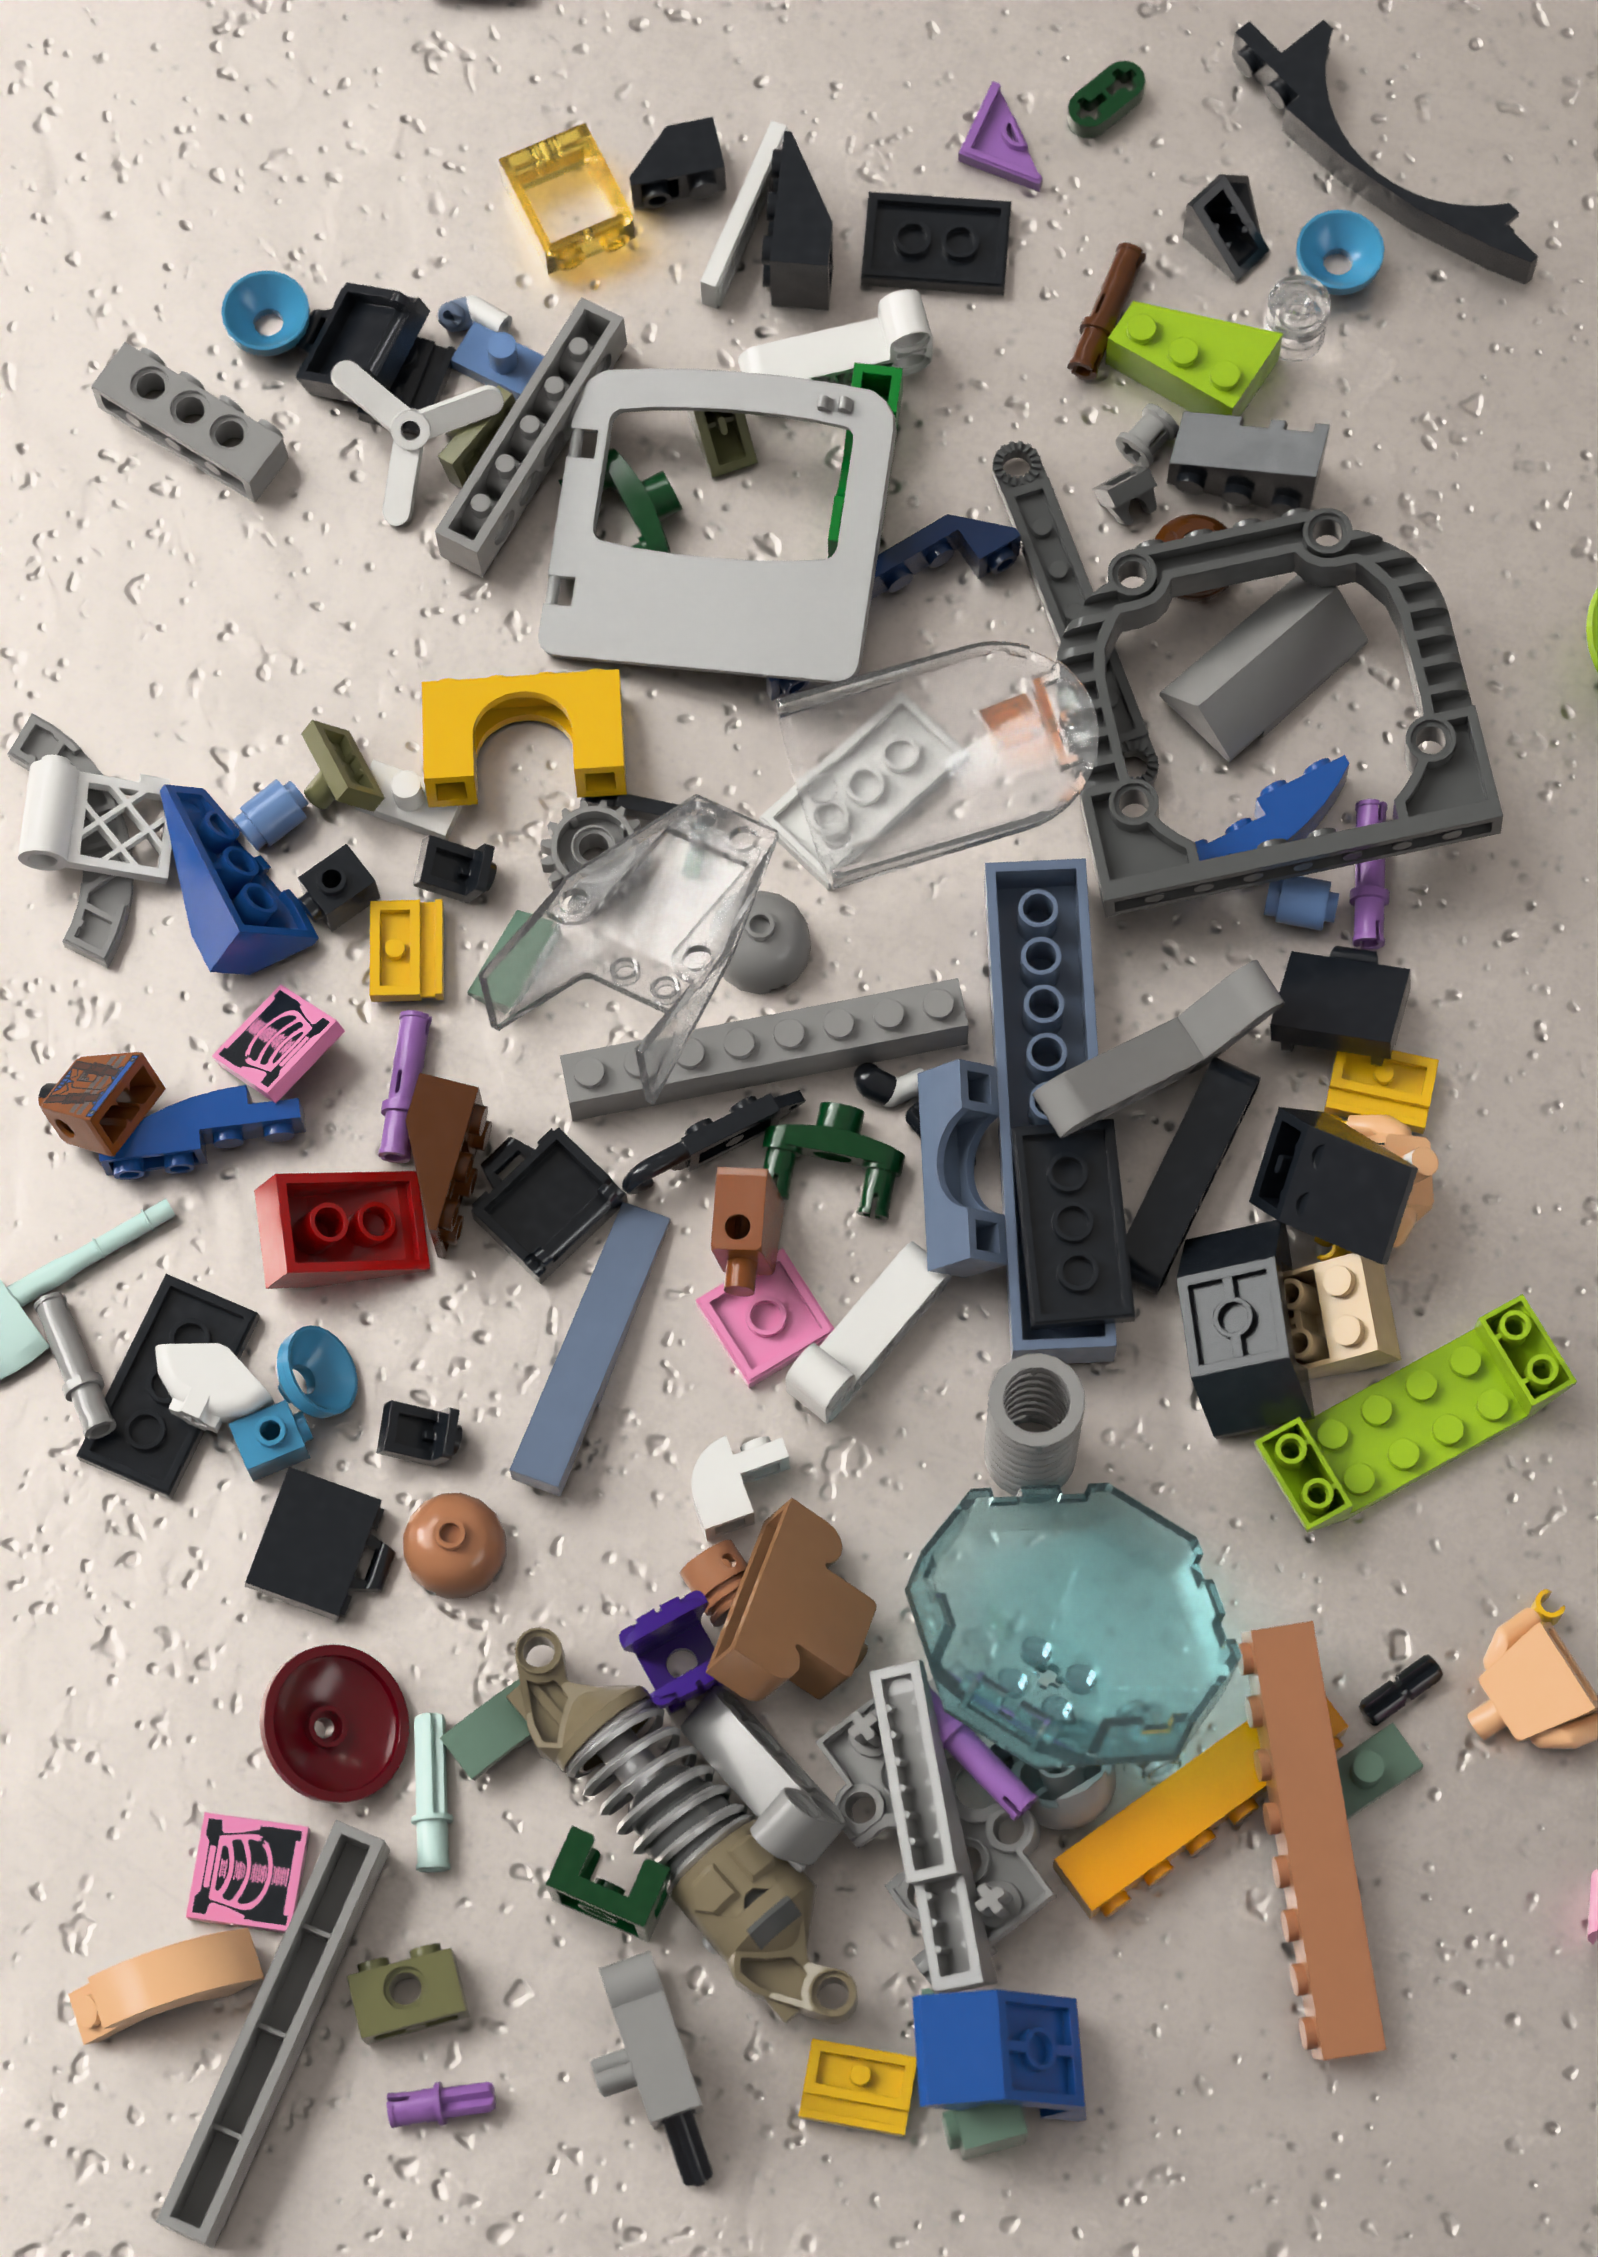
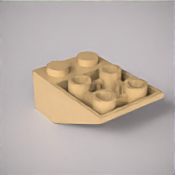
M1351 1253L1282 1272L1295 1360L1308 1369L1309 1379L1354 1373L1402 1360L1383 1264H1379L1356 1253Z

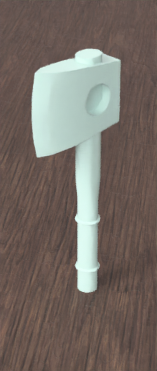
M166 1198L145 1211L141 1209V1213L98 1238H92L91 1242L49 1262L8 1287L0 1280V1380L22 1369L50 1347L22 1307L67 1282L91 1264L102 1258L106 1259L105 1256L151 1230L154 1231V1228L175 1217L176 1215Z

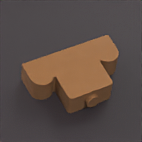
M794 1498L788 1500L764 1521L705 1672L749 1701H761L767 1698L788 1680L816 1699L821 1700L852 1676L854 1670L863 1661L868 1651V1645L864 1642L876 1611V1603L872 1598L828 1569L841 1556L842 1543L840 1536L835 1528L826 1520Z

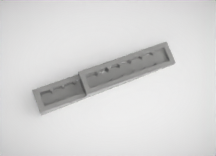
M917 1660L870 1671L906 1884L914 1885L932 1990L934 1993H954L998 1984L982 1913L974 1904L978 1901L977 1891L944 1748L939 1735L940 1731L924 1662Z

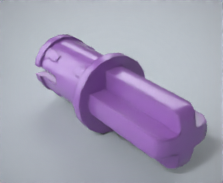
M435 2082L433 2088L387 2094V2113L391 2128L436 2121L441 2126L446 2125L447 2118L487 2113L496 2108L495 2090L490 2082L443 2088L441 2082Z

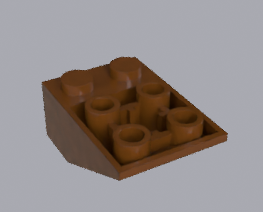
M419 1073L405 1121L430 1235L437 1257L445 1259L449 1244L457 1245L464 1223V1216L458 1215L463 1197L471 1198L474 1192L478 1169L472 1166L477 1150L485 1151L488 1145L492 1122L486 1120L488 1106L483 1105L479 1087Z

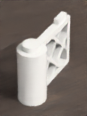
M59 755L43 756L41 760L33 762L30 766L18 860L25 866L43 871H56L66 867L166 884L172 845L165 814L149 826L134 808V805L145 798L162 801L160 790L164 784L169 785L170 779L140 774L138 782L79 771L75 766L71 765V761L66 757ZM88 789L109 792L119 805L99 817L87 802ZM125 795H130V796H132V797H130L129 799H127V798L125 797ZM125 812L141 832L121 844L106 824ZM86 816L91 824L83 828ZM163 828L162 838L160 840V838L156 835L155 832ZM96 830L113 849L102 858L80 855L82 840ZM147 839L159 853L158 868L138 865L128 853V850ZM119 857L123 862L115 861V859Z

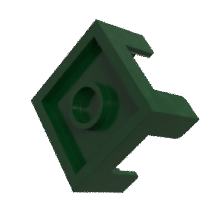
M571 1826L545 1884L552 1901L649 1943L671 1894L666 1893L671 1869L651 1859H646L627 1897L624 1895V1889L600 1878H596L594 1882L590 1881L601 1856L600 1852L592 1847L595 1837L591 1833Z

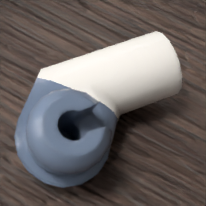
M474 295L446 302L441 305L437 313L439 323L452 332L470 329L475 321L495 332L507 333L512 323V316Z

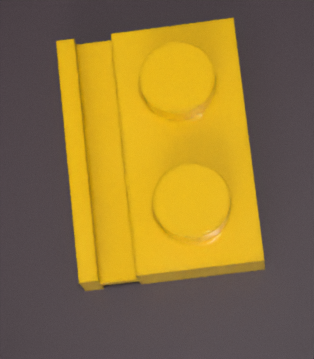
M435 899V902H420V900L370 901L371 1002L422 1001V998L444 1000L443 900Z
M1392 1050L1391 1059L1384 1058L1382 1066L1371 1065V1056L1336 1051L1324 1112L1348 1118L1349 1115H1389L1410 1127L1412 1132L1423 1134L1439 1060Z
M812 2038L798 2118L905 2137L917 2067L916 2057Z

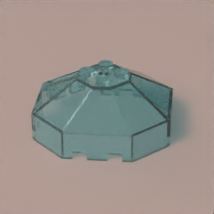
M1089 1483L1083 1494H1063L1060 1485L1020 1486L1017 1495L1014 1497H994L991 1488L970 1489L921 1550L905 1588L908 1603L944 1712L1035 1769L1177 1760L1222 1697L1242 1657L1236 1639H1227L1221 1622L1226 1612L1214 1580H1205L1199 1563L1204 1554L1198 1538L1109 1483ZM1048 1669L1057 1674L1055 1677L1057 1684L1051 1682L1048 1686L1042 1685L1039 1682L1040 1674L1038 1672L1044 1674Z

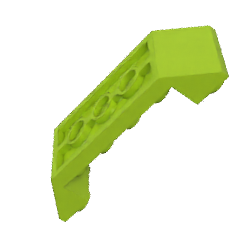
M1521 1294L1479 1317L1474 1329L1323 1411L1316 1415L1315 1419L1303 1422L1299 1416L1254 1441V1445L1308 1533L1355 1516L1523 1423L1574 1386L1577 1380L1528 1301Z

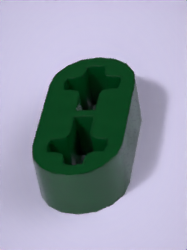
M1115 62L1076 92L1069 101L1067 122L1071 131L1082 138H1096L1133 110L1142 101L1145 91L1146 80L1142 69L1133 62ZM1116 80L1123 84L1130 80L1132 82V90L1129 91L1123 87L1114 93ZM1099 106L1097 119L1091 116H1086L1083 119L1080 118L1082 108L1090 112Z

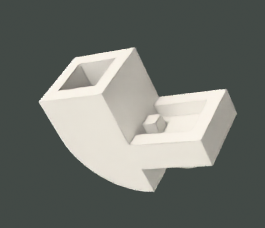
M724 1436L710 1444L700 1455L695 1464L691 1482L695 1510L706 1541L755 1524L754 1511L744 1485L790 1469L789 1455L783 1438L771 1441L768 1436L750 1440L740 1447L742 1452L733 1455L727 1436Z

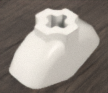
M194 1343L161 1344L155 1346L158 1375L173 1399L168 1409L171 1414L183 1419L190 1425L204 1431L210 1430L218 1433L222 1423H231L274 1404L273 1398L235 1354L222 1344Z

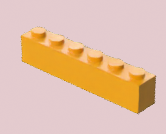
M1326 1697L1335 1752L1337 1753L1344 1747L1340 1738L1344 1736L1348 1725ZM1245 1721L1054 1859L1052 1868L1089 1919L1100 1911L1106 1918L1113 1915L1131 1901V1897L1127 1892L1143 1880L1148 1887L1156 1884L1174 1869L1170 1863L1172 1859L1186 1849L1191 1856H1194L1217 1838L1213 1832L1215 1828L1230 1819L1233 1825H1237L1260 1807L1255 1800L1267 1792L1266 1781L1260 1782L1258 1780L1254 1765V1750L1260 1749L1257 1728L1251 1729L1248 1721Z

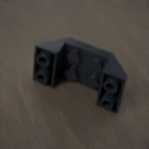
M1278 1220L1186 1239L1177 1273V1285L1190 1377L1213 1437L1216 1439L1282 1426L1299 1416L1302 1421L1315 1419L1308 1369L1295 1360L1282 1273L1293 1270L1286 1224Z

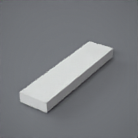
M772 120L769 124L701 278V300L704 305L718 309V306H721L767 202L768 193L773 188L774 178H771L773 149H782L784 131H788L786 125Z

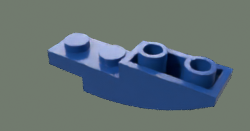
M1341 756L1333 761H1330L1329 758L1321 759L1307 767L1303 772V776L1288 783L1286 780H1278L1265 787L1260 792V797L1256 798L1254 812L1256 820L1252 821L1251 818L1241 819L1229 826L1225 831V835L1209 843L1206 839L1195 842L1199 861L1257 849L1260 843L1271 839L1282 838L1286 839L1287 842L1307 838V835L1321 823L1346 783L1349 769V761L1346 756Z
M246 1085L219 1089L190 1097L145 1117L114 1157L99 1153V1161L107 1176L114 1175L116 1179L120 1180L137 1179L144 1176V1171L164 1169L165 1172L172 1174L187 1173L194 1170L195 1165L208 1164L206 1144H213L217 1148H234L242 1145L244 1140L264 1137V1140L268 1142H284L294 1138L296 1133H305L304 1111L299 1098L279 1100L276 1104L272 1101L253 1103Z

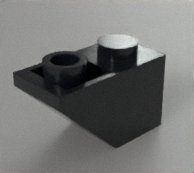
M713 117L669 125L664 128L629 177L633 208L643 206L658 208L673 200L687 197L702 199L714 195L717 191L726 190L725 165Z

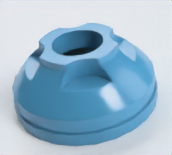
M1348 210L1326 211L1309 220L1300 232L1296 246L1298 268L1305 280L1319 291L1332 295L1353 294L1364 289L1377 276L1384 258L1383 238L1376 226L1361 214ZM1332 254H1341L1350 260L1352 268L1345 274L1334 275L1327 271L1323 261Z
M259 271L240 278L231 286L223 300L221 315L225 330L240 349L257 356H273L284 353L299 343L309 325L310 308L303 288L293 278L276 271ZM265 315H276L282 319L283 326L274 335H261L255 329L257 321Z
M312 1325L302 1327L284 1339L279 1347L276 1363L279 1382L278 1389L282 1397L289 1404L292 1403L300 1411L314 1418H328L350 1408L356 1398L358 1378L352 1357L343 1343L330 1331ZM293 1369L298 1371L305 1379L307 1386L306 1394L298 1385L292 1371Z

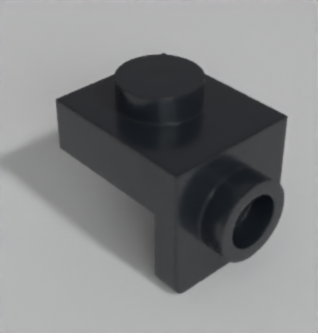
M429 835L422 840L413 886L469 903L485 891L487 892L494 882L497 871L496 863L492 862L495 847L484 843L477 849H472Z
M393 1400L384 1403L376 1453L433 1467L451 1460L452 1456L457 1453L462 1440V1427L458 1425L459 1409L448 1407L441 1411H435Z

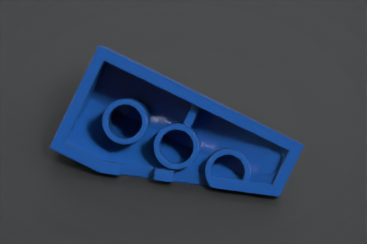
M164 784L160 790L190 932L209 971L251 975L314 945L319 937L297 897L290 889L281 892L266 874L271 868L261 855L253 857L239 843L237 838L240 835V830L204 788Z

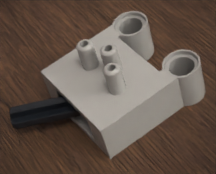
M647 1951L599 1968L625 2048L592 2059L591 2067L599 2092L605 2098L638 2086L652 2128L664 2127L682 2182L686 2186L695 2185L699 2187L704 2185L705 2181L710 2179L713 2174L694 2116L704 2112L651 1951Z

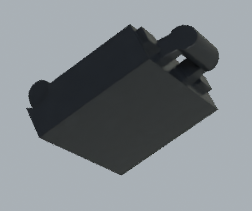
M346 282L338 294L332 309H316L310 313L306 333L299 343L295 345L300 352L307 356L296 374V379L310 395L353 402L337 389L331 380L333 367L340 361L349 360L356 363L389 391L430 313L429 308L419 297H409L397 290Z
M1335 946L1329 957L1291 951L1279 992L1285 1003L1273 1013L1270 1023L1271 1041L1281 1042V1050L1286 1052H1292L1294 1044L1371 1056V1065L1382 1066L1384 1058L1391 1059L1393 1047L1396 1045L1411 990L1410 969L1378 964L1376 951Z
M559 1127L555 1131L551 1128L537 1142L538 1147L536 1149L515 1138L508 1137L480 1165L493 1190L490 1193L485 1191L472 1204L473 1209L471 1210L473 1219L540 1284L620 1209L622 1202L626 1203L628 1201L627 1194ZM521 1155L524 1160L502 1180L498 1175L515 1158Z
M289 1467L245 1581V1587L338 1621L340 1616L345 1618L352 1596L348 1595L349 1591L381 1592L396 1555L392 1548L371 1534L372 1529L377 1531L384 1513V1509L380 1508L382 1500ZM366 1547L375 1552L363 1580L355 1577Z

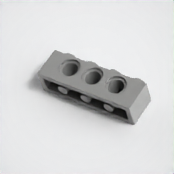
M124 342L91 385L100 409L254 503L288 460L283 434L276 426L264 419L256 422L246 416L243 409L235 401L224 395L217 398L204 390L205 388L202 383L194 376L184 371H181L180 374L175 373L165 366L164 361L156 353L143 347L139 351ZM150 391H163L162 395L158 398H143ZM189 415H203L195 423L182 422ZM230 438L242 439V442L235 447L228 448L222 446Z

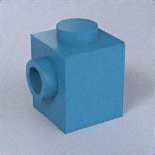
M287 1400L228 1423L253 1482L311 1458L305 1445L306 1442L314 1439L302 1411L295 1414L292 1413Z

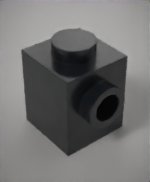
M347 843L298 877L303 893L298 898L299 903L314 923L322 919L331 932L370 906V901L380 899L375 879Z

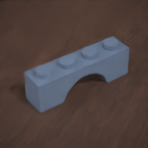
M957 1059L917 1073L928 1271L966 1278L1008 1265L1005 1215L990 1210L982 1202L974 1180V1161L979 1142L989 1125L999 1116L997 1067Z

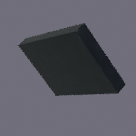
M869 192L861 285L1004 295L1011 201Z

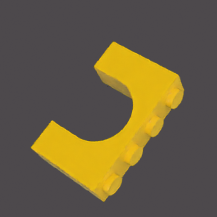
M590 669L566 673L541 672L535 675L520 676L493 675L487 678L459 680L445 678L439 681L422 682L423 765L429 808L478 804L477 757L484 741L494 731L518 721L544 722L558 728L569 738L573 745L577 798L627 795L623 703L619 669Z

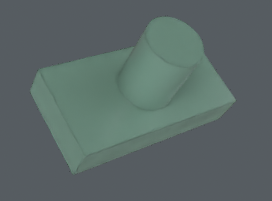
M1391 1723L1337 1760L1347 1820L1422 1770L1424 1766L1394 1723Z

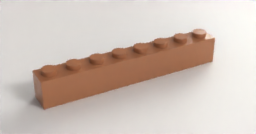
M1313 1621L1241 1632L1242 1643L1236 1644V1658L1241 1675H1248L1251 1696L1245 1697V1712L1249 1727L1251 1729L1257 1728L1260 1749L1254 1750V1765L1258 1780L1260 1782L1266 1781L1269 1803L1263 1804V1818L1268 1835L1275 1834L1278 1856L1272 1857V1872L1277 1888H1284L1287 1910L1281 1911V1925L1286 1942H1293L1296 1963L1290 1964V1978L1294 1994L1303 1998L1306 2017L1299 2018V2032L1302 2045L1305 2050H1311L1312 2058L1323 2061L1386 2050Z

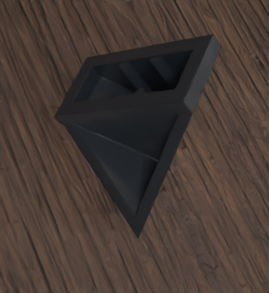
M1219 174L1186 205L1183 238L1230 279L1238 281L1270 249L1261 236L1248 176Z

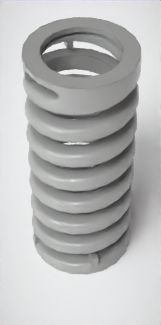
M1042 1353L1025 1354L1012 1359L1004 1365L992 1381L988 1395L984 1456L985 1465L990 1477L1001 1489L1013 1496L1032 1499L1042 1498L1055 1493L1066 1484L1073 1473L1085 1408V1397L1078 1375L1068 1364L1057 1357ZM1037 1423L1044 1425L1050 1430L1033 1433L1023 1430L1017 1425Z

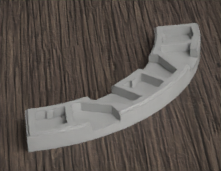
M33 713L8 752L11 761L30 771L32 763L41 760L43 756L59 755L68 758L71 761V765L81 772L103 775L92 760L70 737ZM88 789L87 802L99 817L119 805L109 792ZM120 814L106 824L121 844L130 839L123 814ZM86 816L83 828L91 824ZM96 830L82 840L80 852L81 855L102 858L113 849ZM131 848L128 850V853L133 857ZM119 857L115 859V861L123 862ZM83 871L77 908L71 925L62 941L64 947L109 968L120 946L128 923L133 898L134 879Z

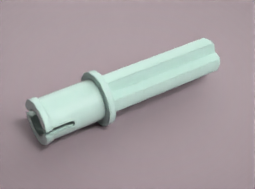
M432 1712L420 1714L414 1719L416 1815L411 1817V1823L417 1825L416 1870L427 1873L444 1872L451 1869L449 1863L448 1824L453 1822V1815L448 1814L446 1746L440 1739L446 1733L445 1717L443 1714Z

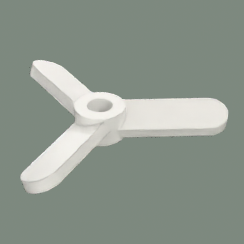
M340 361L331 371V380L334 386L391 432L393 446L382 512L385 520L394 526L404 525L412 518L423 448L427 440L496 415L501 411L504 403L502 393L497 387L485 385L418 410L406 406L352 361ZM405 422H416L420 427V433L412 438L405 436L402 432V425Z

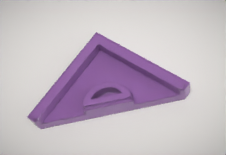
M992 81L958 153V161L1039 192L1042 187V176L1034 165L1028 151V145L1000 90V84Z

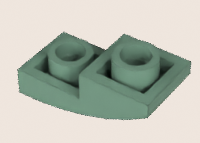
M519 1679L489 1699L440 1737L441 1741L472 1780L479 1778L514 1748H521L532 1739L527 1722L506 1698L509 1693L520 1685Z

